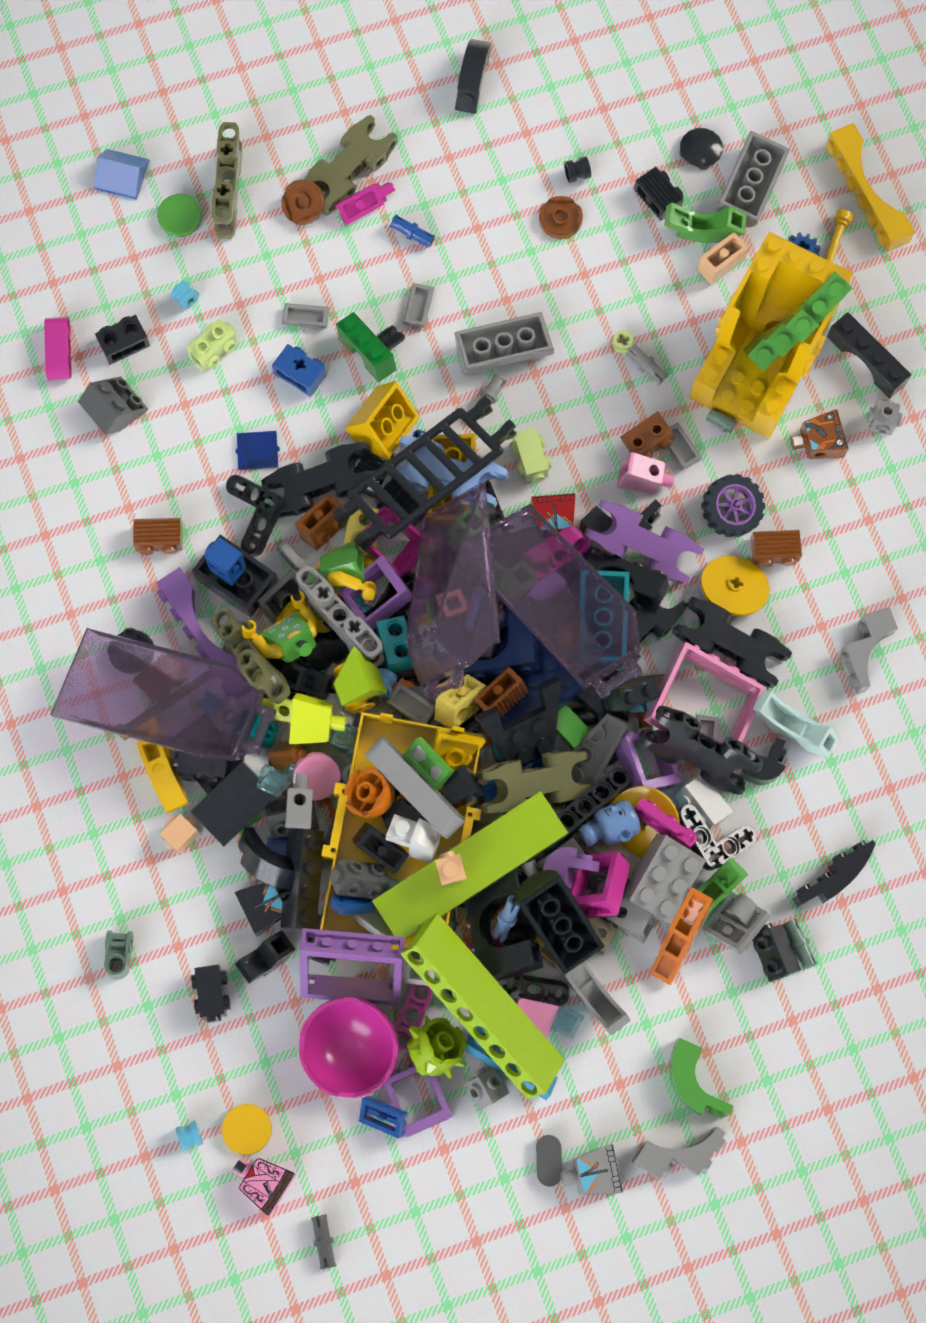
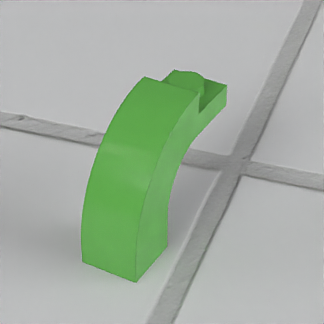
M670 203L666 206L664 226L677 231L676 236L685 240L718 243L733 232L738 237L744 235L747 214L730 206L716 213L702 214Z
M565 705L558 711L556 733L573 751L589 734L590 730Z
M732 857L697 889L714 899L708 913L749 875Z
M678 1038L671 1053L669 1072L672 1086L679 1099L698 1115H702L706 1107L709 1108L708 1113L722 1118L723 1115H731L734 1106L704 1092L696 1080L695 1067L702 1047Z

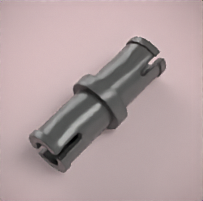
M327 1214L311 1217L315 1234V1241L313 1243L314 1247L317 1246L320 1269L335 1267L336 1263L332 1248L334 1239L330 1237Z

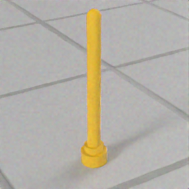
M838 209L834 216L836 227L825 259L830 262L834 261L843 231L851 224L853 214L846 209Z

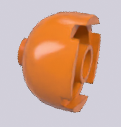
M366 767L363 771H356L348 780L344 795H348V803L345 802L346 807L351 813L364 818H376L386 813L392 806L395 794L393 784L379 770L371 767Z

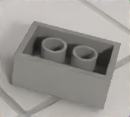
M656 834L624 890L622 899L651 913L653 918L671 925L706 860L667 835Z

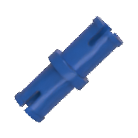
M397 214L390 223L391 228L406 235L407 239H413L427 248L432 245L435 239V235L419 228V224L415 222L412 224Z

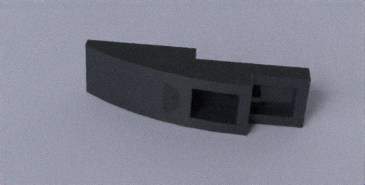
M269 659L273 666L283 674L290 688L303 691L321 700H327L334 677L304 665L297 659L291 662H285L281 659Z
M863 840L852 847L854 851L848 855L842 852L833 857L832 861L834 863L828 867L832 875L827 872L816 879L818 883L810 887L809 884H806L796 890L798 895L793 898L796 906L799 907L816 896L824 904L847 887L858 876L869 860L876 845L874 840L868 843Z

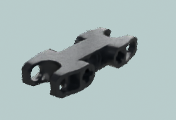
M366 442L339 445L325 452L327 460L325 463L304 470L302 463H292L278 468L261 480L262 486L268 490L284 488V505L279 518L298 516L308 512L314 506L312 498L334 490L338 498L348 497L347 492L374 472L373 470L355 473L354 469L357 460L371 452L370 447Z
M634 597L629 602V611L633 615L628 619V661L625 671L608 670L601 681L608 685L629 671L641 658L634 649L651 633L660 640L670 632L687 609L686 602L683 600L670 609L659 605L658 609L655 610L636 603Z
M695 597L688 599L686 606L697 614L700 621L699 628L692 629L685 625L677 624L673 628L672 633L683 643L687 642L693 646L698 645L700 650L706 654H712L714 649L736 661L735 667L740 670V673L747 677L756 678V682L765 687L774 688L779 680L766 669L765 659L767 656H772L779 660L787 661L790 659L792 652L776 637L763 630L755 628L749 636L728 624L731 613L719 605Z
M659 706L656 710L655 718L668 730L656 732L643 728L639 735V742L656 757L670 764H675L679 758H682L702 769L700 776L706 783L719 790L742 795L746 784L743 778L733 771L746 769L755 773L759 772L763 766L762 758L746 744L732 737H726L720 743L699 732L702 726L695 717L684 711L667 706Z

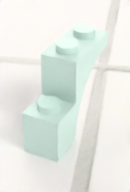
M764 689L753 707L756 714L773 733L797 740L806 752L829 758L840 739L830 726L816 722L795 711L782 702L772 691Z

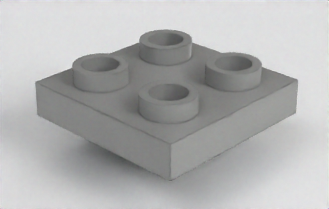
M731 892L702 929L705 934L742 954L769 920L770 915L767 911L758 907L746 895L742 893L737 895Z

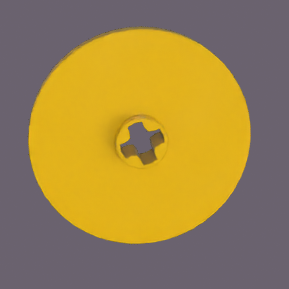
M737 556L718 557L707 564L701 575V590L706 600L726 609L731 613V616L744 617L755 614L764 607L768 600L770 589L765 574L758 566L747 559Z
M631 787L620 793L612 802L613 804L617 801L625 800L630 802L635 809L643 797L645 800L654 802L659 810L666 815L675 817L680 824L679 815L673 802L664 793L652 787ZM640 823L641 829L639 834L629 841L619 843V845L636 856L643 858L655 835L660 833L648 824L644 827L643 823Z

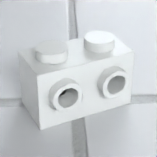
M701 776L685 785L674 796L681 807L688 804L695 806L709 830L723 822L733 813L715 787L706 783Z

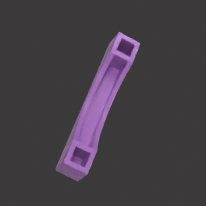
M179 567L157 581L159 590L156 592L163 603L169 602L172 607L169 611L176 621L181 619L185 625L182 628L189 640L195 639L198 644L195 648L202 658L207 656L211 662L208 665L215 677L221 676L224 681L221 685L229 696L233 694L236 699H239L254 689L239 670L236 664L237 658L213 644L201 630L195 615V590L182 569Z

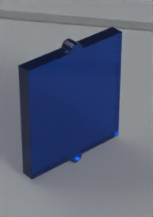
M277 431L237 433V449L235 453L238 455V470L279 468L278 452L280 447L277 446Z

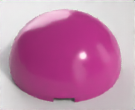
M358 997L332 999L316 1008L303 1025L299 1041L301 1064L309 1079L318 1088L330 1095L345 1098H358L368 1095L380 1088L388 1080L395 1068L399 1050L396 1030L387 1014L370 1001Z

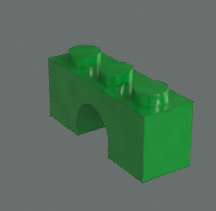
M352 312L336 323L339 340L352 354L356 351L359 353L366 370L378 383L397 370L394 355L355 312Z

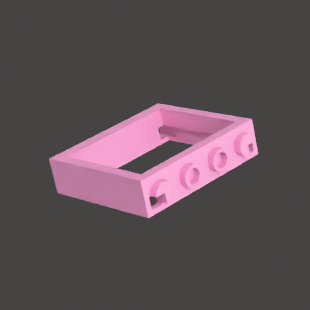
M687 642L679 645L658 687L660 697L652 700L643 720L663 732L668 730L655 718L656 710L662 705L683 658L748 694L730 737L743 742L756 713L753 707L763 690H766V687L756 682V678L747 677L740 673L737 667L726 665L720 662L717 656L701 651L698 645L693 646Z

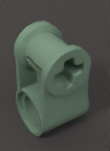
M108 930L106 933L104 968L115 979H122L129 973L134 940L133 931H128L127 934L113 933L112 930ZM115 961H122L123 966L120 971H111V966Z

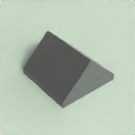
M290 570L257 600L260 612L273 625L279 614L291 601V595L295 601L301 600L299 585L293 570Z

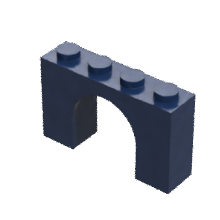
M531 609L507 613L508 644L501 654L489 660H477L468 655L467 632L463 628L461 620L439 623L440 674L446 685H454L467 674L480 682H484L486 679L497 678L507 667H510L516 674L523 676L540 671L536 618Z

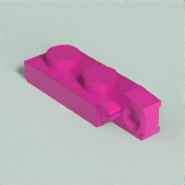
M377 182L334 205L344 225H347L384 205V202L387 201L385 196L396 190L392 182H387L381 186Z
M642 797L636 805L635 811L638 818L660 834L667 835L688 849L697 840L698 835L691 828H685L680 825L675 817L666 815L659 810L654 802L645 800Z

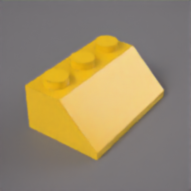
M394 381L376 386L346 425L345 429L355 443L366 442L370 447L371 453L388 460L400 445L401 436H406L420 416L398 382Z

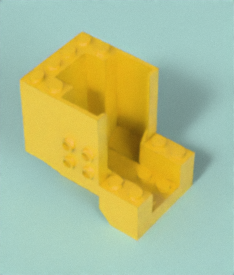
M768 232L736 292L733 293L726 311H723L715 331V334L718 335L716 342L694 381L689 399L709 409L715 408L728 417L733 416L737 423L770 439L802 377H807L814 360L818 357L827 338L824 335L841 301L819 323V326L803 343L799 340L784 357L779 355L765 371L756 365L743 349L758 333L768 331L787 317L834 271L848 284L854 273Z

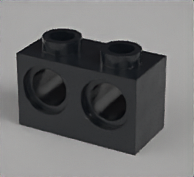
M136 315L124 317L118 323L102 327L99 332L94 333L109 365L150 347L148 337ZM130 331H137L132 336L127 335ZM111 340L116 341L113 345H106Z

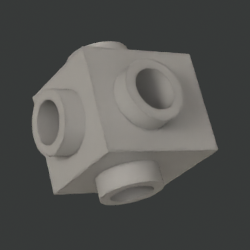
M888 399L877 400L874 408L870 407L867 420L870 421L869 431L891 435L896 426L899 427L901 424L902 413H899L900 404H896Z
M485 1067L475 1071L471 1074L473 1079L465 1083L471 1098L479 1110L495 1103L510 1093L502 1076L494 1068L486 1071Z

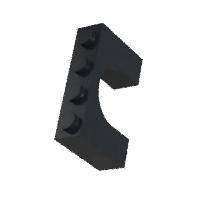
M518 869L511 871L464 902L468 914L466 922L472 936L471 949L475 957L497 982L544 968L539 943L526 940L499 948L491 937L490 925L493 915L502 905L506 904L508 896L516 894L519 886L526 880L524 872Z

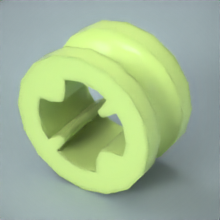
M628 331L617 332L612 343L614 350L621 354L631 350L630 348L634 341L633 336ZM620 338H623L624 341H627L626 346H623L622 343H619Z

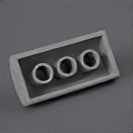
M750 131L717 204V211L719 212L728 206L747 214L745 227L756 226L790 149Z
M542 312L454 332L458 357L464 375L554 354V348Z

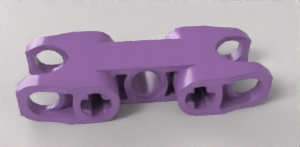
M600 500L598 506L611 514L612 525L605 532H596L587 528L584 535L597 542L605 550L622 558L627 548H631L650 557L645 568L653 571L659 570L667 575L668 579L684 583L689 582L691 577L677 568V557L684 551H691L702 555L704 548L694 543L688 536L665 526L661 536L639 526L643 517L642 514L621 504Z

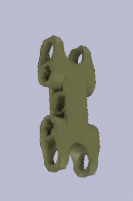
M371 115L354 124L343 135L340 145L345 149L330 164L324 159H320L309 170L304 179L314 182L322 191L329 194L324 200L323 214L326 216L337 210L334 204L356 192L357 185L352 181L367 166L371 170L377 171L388 160L389 155L398 143V136L393 132L380 140H373L369 137V134L376 125L375 118Z
M223 122L218 131V158L216 181L212 197V218L215 222L216 235L220 239H232L236 232L238 183L242 165V143L239 139L240 132L236 122ZM226 129H233L235 136L233 138H225L223 132ZM230 223L232 226L231 230L226 233L219 230L220 224L228 225Z
M221 607L212 615V624L215 631L229 645L237 658L236 664L248 683L257 690L262 689L271 701L280 704L290 695V687L283 674L273 666L269 658L264 657L254 646L252 639H246L242 636V625L246 629L251 630L248 624L244 621H239L228 608ZM227 614L228 620L223 625H219L220 618ZM278 685H282L281 693L278 696H274L273 690Z
M553 751L541 754L543 766L522 770L521 760H511L495 763L488 768L476 772L477 780H494L497 785L496 797L492 801L481 805L482 813H508L526 801V797L534 796L540 791L542 794L547 793L548 803H559L578 798L591 787V783H575L571 773L573 766L577 762L587 759V752Z

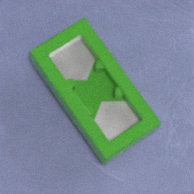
M417 737L403 754V757L435 790L440 789L454 772L422 737Z

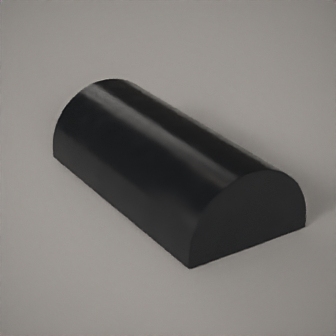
M540 871L527 878L519 886L515 894L518 905L564 975L605 947L557 871Z

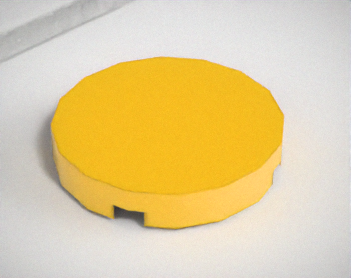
M242 1104L234 1107L227 1113L222 1122L224 1142L232 1151L238 1154L251 1155L260 1152L271 1138L272 1124L270 1118L262 1108L254 1104Z

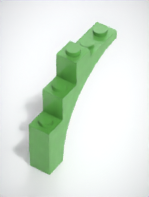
M834 271L787 317L768 331L758 333L743 349L744 352L756 365L765 371L779 355L784 357L799 340L803 343L819 326V323L853 288Z

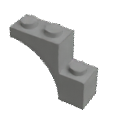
M890 607L864 614L858 621V630L865 639L845 644L841 650V663L844 667H847L849 684L852 688H855L857 694L865 692L871 686L868 678V660L873 647L882 639L893 635L898 629Z
M585 961L565 975L557 963L553 962L565 983L578 995L588 1013L611 1036L631 1021L627 1013L605 990Z
M714 1127L710 1134L701 1142L685 1149H668L647 1140L632 1163L657 1180L662 1176L664 1178L668 1176L674 1166L670 1163L672 1160L695 1176L700 1175L701 1172L705 1174L712 1164L710 1160L711 1155L714 1151L718 1153L726 1141L723 1136L726 1132L719 1127Z

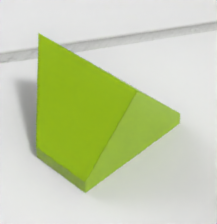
M353 646L334 682V687L342 706L387 692L379 669Z

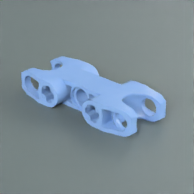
M401 436L399 443L402 448H406L418 438ZM433 441L444 452V446ZM425 446L414 453L444 486L455 479L448 469ZM450 458L463 472L473 465L468 458L465 463ZM492 462L456 489L452 494V498L459 503L471 507L495 509L498 503L496 498L483 492L481 488L490 479L507 481L509 476L508 470ZM411 464L396 466V469L416 489L428 491L429 482Z

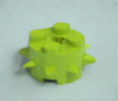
M424 1015V1026H411L409 1028L412 1037L407 1042L410 1057L416 1066V1071L421 1075L440 1076L445 1073L451 1079L452 1067H465L467 1064L463 1058L464 1050L467 1049L465 1036L458 1026L454 1028L446 1018L430 1020L427 1015Z

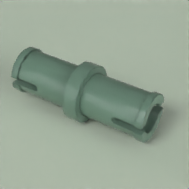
M793 919L784 923L783 927L792 943V949L795 950L803 966V970L818 964L808 945L810 941L808 938H805L798 920Z

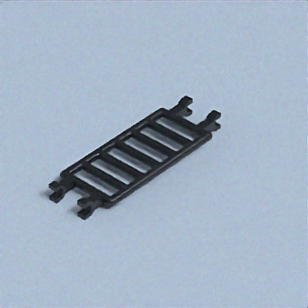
M486 395L468 412L463 408H457L347 492L350 501L332 511L336 516L335 521L342 526L351 515L360 509L374 524L367 531H362L356 535V539L359 541L358 545L363 551L368 549L373 541L382 534L387 539H392L500 457L504 452L500 445L517 435L513 430L516 428V425L509 419L497 432L490 436L476 422L482 416H487L493 411L490 407L492 401ZM461 419L492 451L481 458L450 425ZM443 432L473 465L463 472L432 439ZM425 446L448 469L455 479L444 486L413 453ZM405 459L437 491L428 500L396 469V466ZM388 473L419 506L408 514L377 482L380 478ZM368 487L401 519L391 528L359 496Z

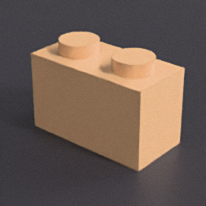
M733 232L700 257L697 270L712 285L745 260L749 247Z

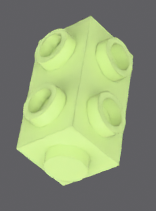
M220 319L210 323L199 338L196 337L189 343L187 348L189 358L204 372L209 368H214L225 353H230L235 348L237 343L236 330L230 323H224Z
M536 428L516 432L517 435L513 437V442H510V448L513 456L517 455L519 463H516L519 476H524L525 483L543 481L548 477L551 462L548 455L544 456L542 448L545 445L542 435L537 434Z

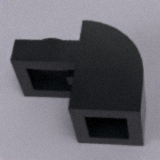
M777 737L772 744L767 758L759 755L763 760V766L759 772L754 773L741 769L739 776L743 780L756 785H766L775 781L786 768V766L778 763H782L787 749L783 748L786 741Z
M281 930L264 940L256 950L239 959L235 965L250 984L278 968L296 949Z

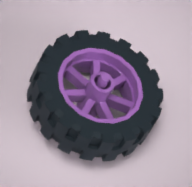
M740 474L726 475L710 484L708 490L704 492V502L701 503V509H704L702 515L704 520L707 519V525L711 529L714 528L717 534H723L725 537H739L751 532L759 525V521L763 519V510L766 507L765 503H763L764 494L763 492L760 493L758 484L751 482L752 479L749 477L744 478ZM726 490H735L733 499H731ZM739 492L744 495L745 499H738ZM721 494L727 503H718ZM745 502L748 503V511L742 508ZM719 507H724L726 511L723 514V516L719 510ZM737 511L746 515L740 522ZM730 513L733 515L734 522L726 519Z

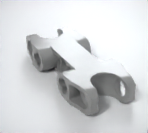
M305 566L298 571L296 579L299 591L305 592L306 604L335 631L346 643L350 652L354 646L367 659L373 660L378 655V661L372 663L377 668L384 664L381 640L360 617H356L334 593V589L328 581L313 567ZM307 573L313 574L315 582L312 584L310 578H308L303 583L301 580L302 576ZM339 615L346 617L343 621L334 620Z

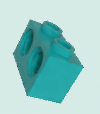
M404 616L377 621L375 633L382 642V653L386 669L394 673L415 668L416 659L419 658V651L417 645H413L410 638L413 637L410 623L406 624ZM397 631L400 635L392 636L390 632ZM403 652L407 656L401 658L398 657L396 653Z

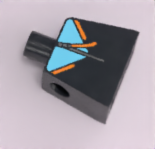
M261 883L234 892L256 937L281 920L282 903L287 900L292 890H277L274 886Z

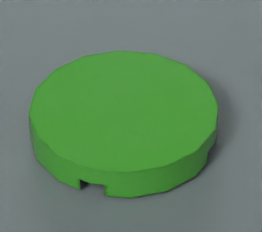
M175 194L168 196L161 202L158 207L157 218L161 229L166 234L185 237L198 229L202 219V212L199 203L193 197L186 194Z

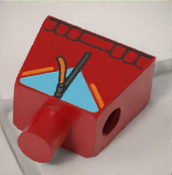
M575 493L531 496L530 506L533 518L542 538H550L566 527L573 526Z

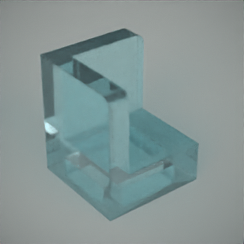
M348 724L345 731L334 730L330 739V744L347 749L344 761L346 763H349L352 758L358 734V728Z
M290 763L282 772L265 764L261 768L257 788L279 797L291 784L295 765Z
M563 1004L552 1024L551 1030L573 1040L585 1015Z

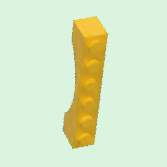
M851 123L830 132L826 148L828 153L833 155L836 160L839 172L845 176L847 187L855 194L859 208L864 210L869 226L874 228L879 244L884 246L886 252L909 243L915 231L905 213L885 203L869 185L861 162L864 140L855 124Z

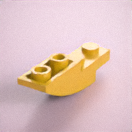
M154 717L135 730L139 741L136 744L157 796L166 813L169 814L189 804L181 777L178 775L177 769H174V761L171 758L159 719Z

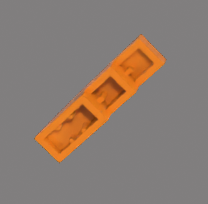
M693 887L690 888L668 929L669 932L649 971L651 975L668 985H672L714 900L713 898Z

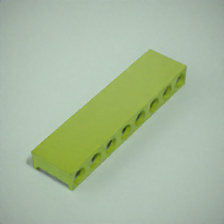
M540 791L448 851H454L455 855L460 854L467 880L442 886L434 860L372 902L393 935L405 937L404 941L418 933L421 928L420 924L437 913L443 917L567 836L568 832Z
M438 913L420 924V930L407 949L400 953L401 956L527 1099L546 1094L565 1059ZM411 951L419 953L421 961L415 960L411 955ZM427 971H434L438 979H432ZM444 989L451 990L455 999L447 997ZM460 1008L468 1009V1013L470 1016H464L461 1013ZM476 1026L483 1027L487 1036L480 1034ZM492 1045L500 1046L502 1053L495 1052ZM508 1063L515 1064L518 1072L512 1071ZM524 1081L533 1083L535 1085L534 1089H528Z

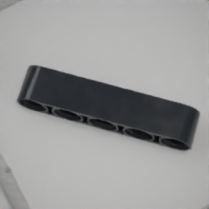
M623 767L613 768L558 813L559 820L568 822L571 827L565 828L568 832L567 836L541 853L548 854L553 852L574 835L582 825L592 820L597 810L610 805L620 793L626 790L631 779L629 771ZM613 778L620 779L623 784L615 783ZM600 792L604 794L605 799L597 797L595 793ZM578 807L586 808L588 813L580 812Z

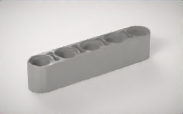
M381 736L367 750L365 756L443 837L449 839L465 822L462 815L403 757L401 752L384 736Z

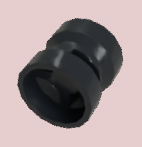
M586 156L580 157L575 162L572 160L564 162L565 175L569 183L576 182L578 177L583 179L591 178V167Z

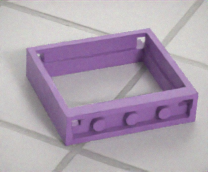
M303 928L300 945V997L324 1000L340 997H358L373 1004L400 1006L403 957L400 953L404 950L405 937ZM308 937L315 938L314 943L308 942ZM391 945H399L398 950H391ZM309 956L393 963L394 980L385 981L309 974ZM309 980H315V983L309 984Z

